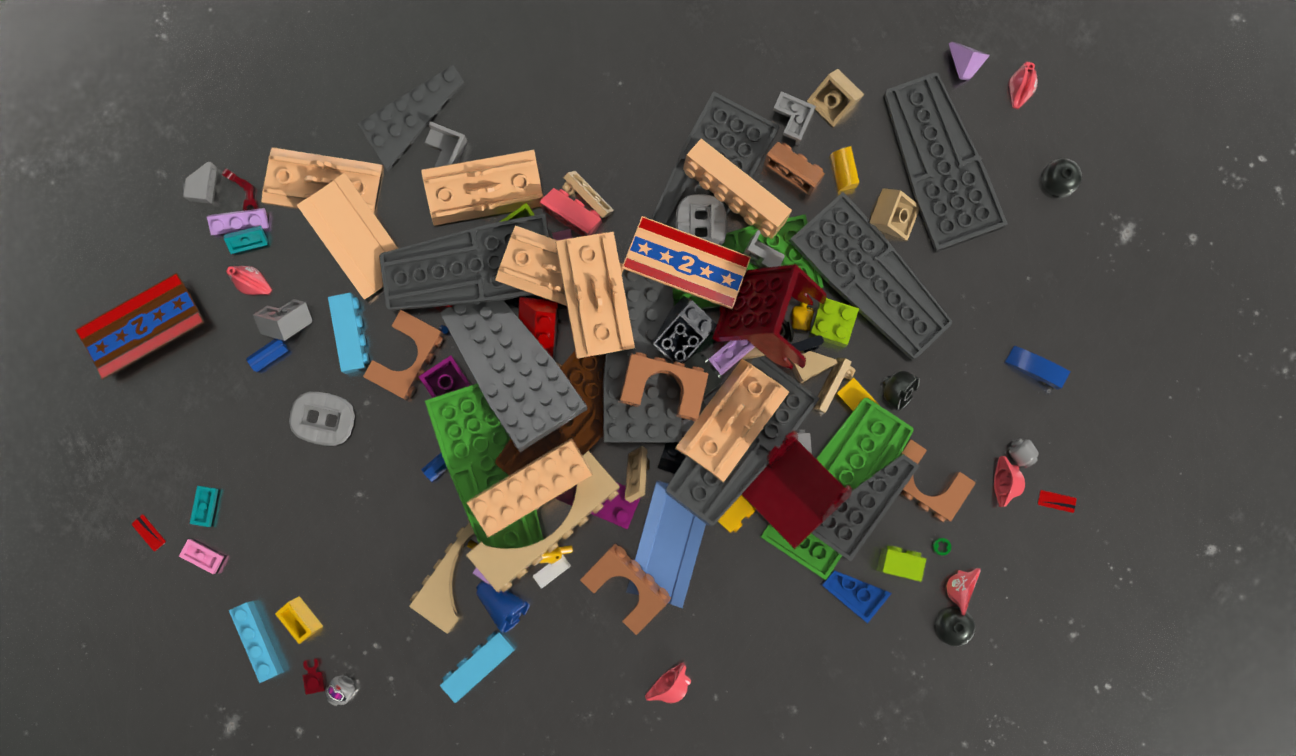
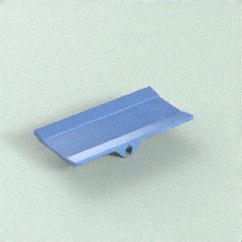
M656 481L635 561L639 563L641 569L646 574H650L660 587L667 590L671 597V600L668 602L669 604L683 608L706 524L666 494L665 489L669 483ZM629 580L626 593L639 595L636 585Z

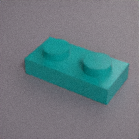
M262 226L224 235V241L230 254L268 245V240Z
M197 486L190 524L211 527L218 489Z

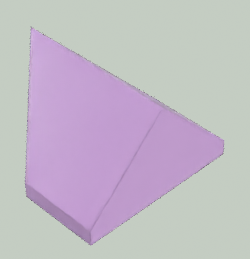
M949 43L959 79H971L990 56L959 43Z

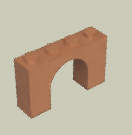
M400 310L392 327L415 341L418 349L416 361L410 368L404 371H393L372 360L363 377L407 400L408 397L411 398L416 390L415 384L417 381H421L419 376L425 373V366L432 362L435 355L433 352L436 347L439 348L444 337H442L443 333L440 330Z
M635 352V355L631 354L619 403L636 407L640 406L647 379L654 374L664 373L672 376L680 386L681 396L676 417L692 421L698 420L709 373L704 372V369L699 367L686 368L685 364L673 362V364L666 363L665 359L654 357V359L646 358V354Z
M910 439L901 455L904 454L918 464L927 450ZM956 472L943 492L936 496H927L917 489L914 477L912 476L903 488L901 495L910 501L912 499L917 501V506L924 511L930 510L935 513L934 517L943 523L944 521L951 522L976 482L961 472Z
M615 543L580 581L591 592L595 593L612 577L622 576L631 580L638 589L639 602L622 622L637 635L668 604L671 597L667 590L660 587L650 574H646L641 569L637 561L632 560L626 551Z

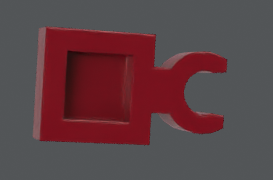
M318 658L314 659L313 667L309 666L308 660L303 661V667L308 671V674L302 675L306 695L326 690L324 671L318 672L317 669L320 665Z

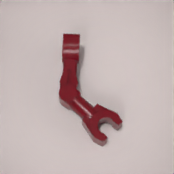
M225 168L221 175L244 188L246 199L244 200L243 211L248 210L250 206H253L254 209H260L256 199L253 197L254 186Z

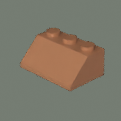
M777 142L766 155L764 165L811 196L825 175L822 172L823 169L816 164L812 165L807 162V158L802 154H796L791 151L792 148L789 145Z

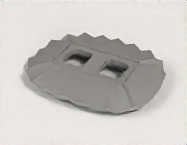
M707 194L689 195L683 198L677 206L676 229L695 236V228H706L707 236L699 238L722 246L727 233L725 207L715 196ZM695 211H706L707 219H696Z
M309 391L301 394L294 401L290 411L289 424L291 431L302 440L324 446H336L344 443L351 435L355 414L353 406L346 399L329 393ZM310 410L319 412L316 423L307 421ZM328 414L338 417L335 427L325 425Z

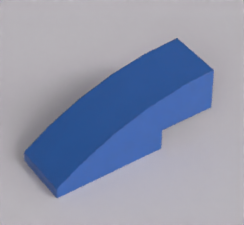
M1013 346L1005 360L1006 364L1037 381L1041 380L1057 390L1063 387L1071 372L1058 364L1017 346Z

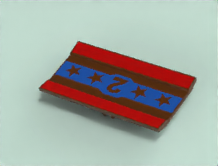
M175 273L80 326L75 331L95 364L101 380H104L205 322L178 273Z

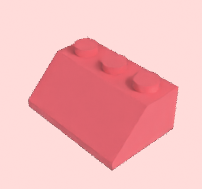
M553 188L541 199L540 205L545 213L581 236L594 235L602 224V220L599 218L600 215L592 209L590 211L584 208L585 205L577 199L573 201L568 197L569 194L562 189L558 191Z

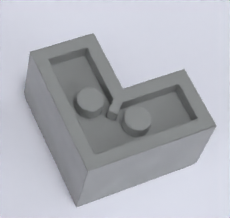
M781 91L773 111L790 118L783 135L796 140L795 145L799 146L816 106Z
M430 121V131L425 144L441 150L435 167L459 163L468 142L465 135Z
M757 230L743 253L751 257L749 263L759 268L782 266L781 263L785 255L757 241L761 231Z
M295 299L281 308L267 305L253 314L260 334L283 341L312 323L306 302Z

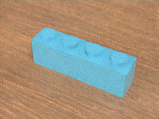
M352 293L328 297L341 372L347 374L367 370V364L370 361L368 353L364 351L366 339L364 334H361L360 327H363V322L357 312V308H359L358 298Z
M254 601L246 602L229 610L259 683L283 673V668Z
M494 631L486 638L488 643L483 647L478 645L471 652L473 656L469 660L464 658L456 665L459 669L454 673L449 671L442 678L444 682L440 687L454 703L460 700L516 649L504 633L499 632L497 634Z

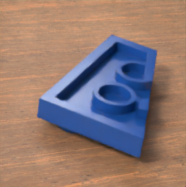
M835 570L822 583L825 589L866 623L872 619L892 594Z

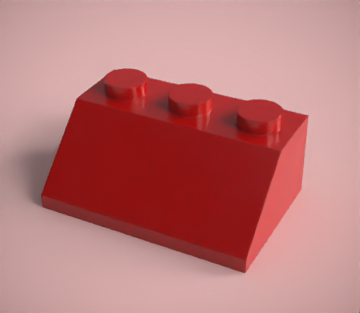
M520 297L519 319L554 359L558 303L551 300Z

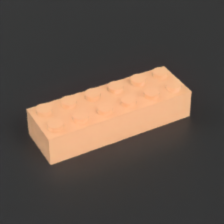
M700 139L686 155L683 167L685 174L690 178H695L703 189L710 190L717 200L729 205L732 212L739 213L744 217L746 223L751 226L754 225L759 229L761 235L772 240L784 226L792 210L703 139Z
M571 438L472 497L467 504L486 535L490 537L592 476V470Z

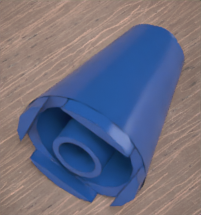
M481 581L476 587V595L501 633L511 630L520 621L518 618L521 616V613L525 615L530 605L527 601L508 590L504 593L501 590L498 593L490 583L487 584L484 581Z

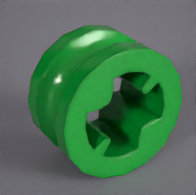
M945 538L937 539L933 544L934 552L938 555L949 554L951 551L950 541ZM940 541L947 544L945 552L943 550L939 552L937 549Z

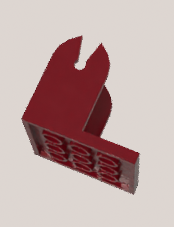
M796 264L746 270L733 309L723 306L713 339L717 342L748 340L776 364L792 369L793 365L790 362L792 361L801 368H804L806 365L804 355L784 339L779 332L791 296L797 301L813 306L814 302L808 294L822 304L825 303L827 294Z
M794 430L785 436L781 446H775L766 458L768 465L741 495L795 550L851 496L852 487L850 485L844 487L798 441V433Z

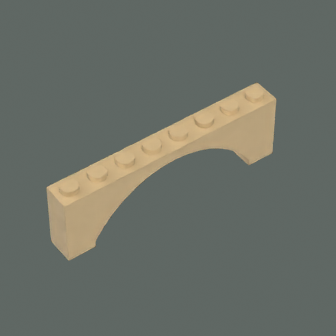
M589 451L583 457L592 470V476L577 484L572 508L565 521L553 534L536 544L516 549L493 548L485 546L481 542L466 555L498 593L501 590L503 593L513 585L511 582L516 577L521 579L528 572L526 569L531 564L536 566L543 560L542 555L546 551L551 553L559 546L557 542L560 539L566 540L574 533L572 531L577 525L581 527L589 520L588 515L592 512L595 514L604 507L603 502L607 499L611 501L619 494L617 492L619 485Z
M470 521L465 528L462 527L456 534L458 539L455 543L448 545L444 551L446 555L443 560L439 559L433 567L435 569L431 576L427 575L423 580L421 591H416L410 599L412 603L409 607L447 634L451 632L461 618L454 604L452 579L455 563L461 550L470 538L475 535Z

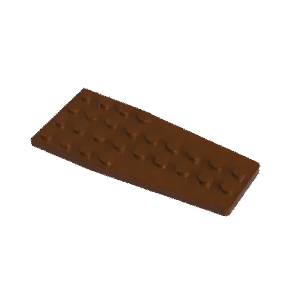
M574 350L560 369L588 409L521 452L512 439H510L495 460V464L501 470L511 475L571 438L583 456L603 436V373L605 354L577 359Z

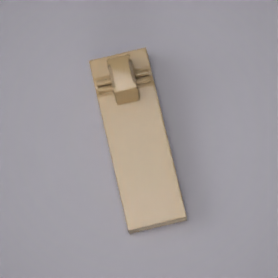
M576 171L568 172L565 175L564 179L566 182L562 188L569 195L577 191L602 218L608 217L613 213L614 210Z
M837 358L838 363L833 366L818 395L820 399L813 407L814 410L826 413L843 378L847 380L852 379L856 370L850 366L852 362L848 359Z
M643 446L628 454L625 500L630 503L645 495L646 471L650 469V460L647 458V449Z

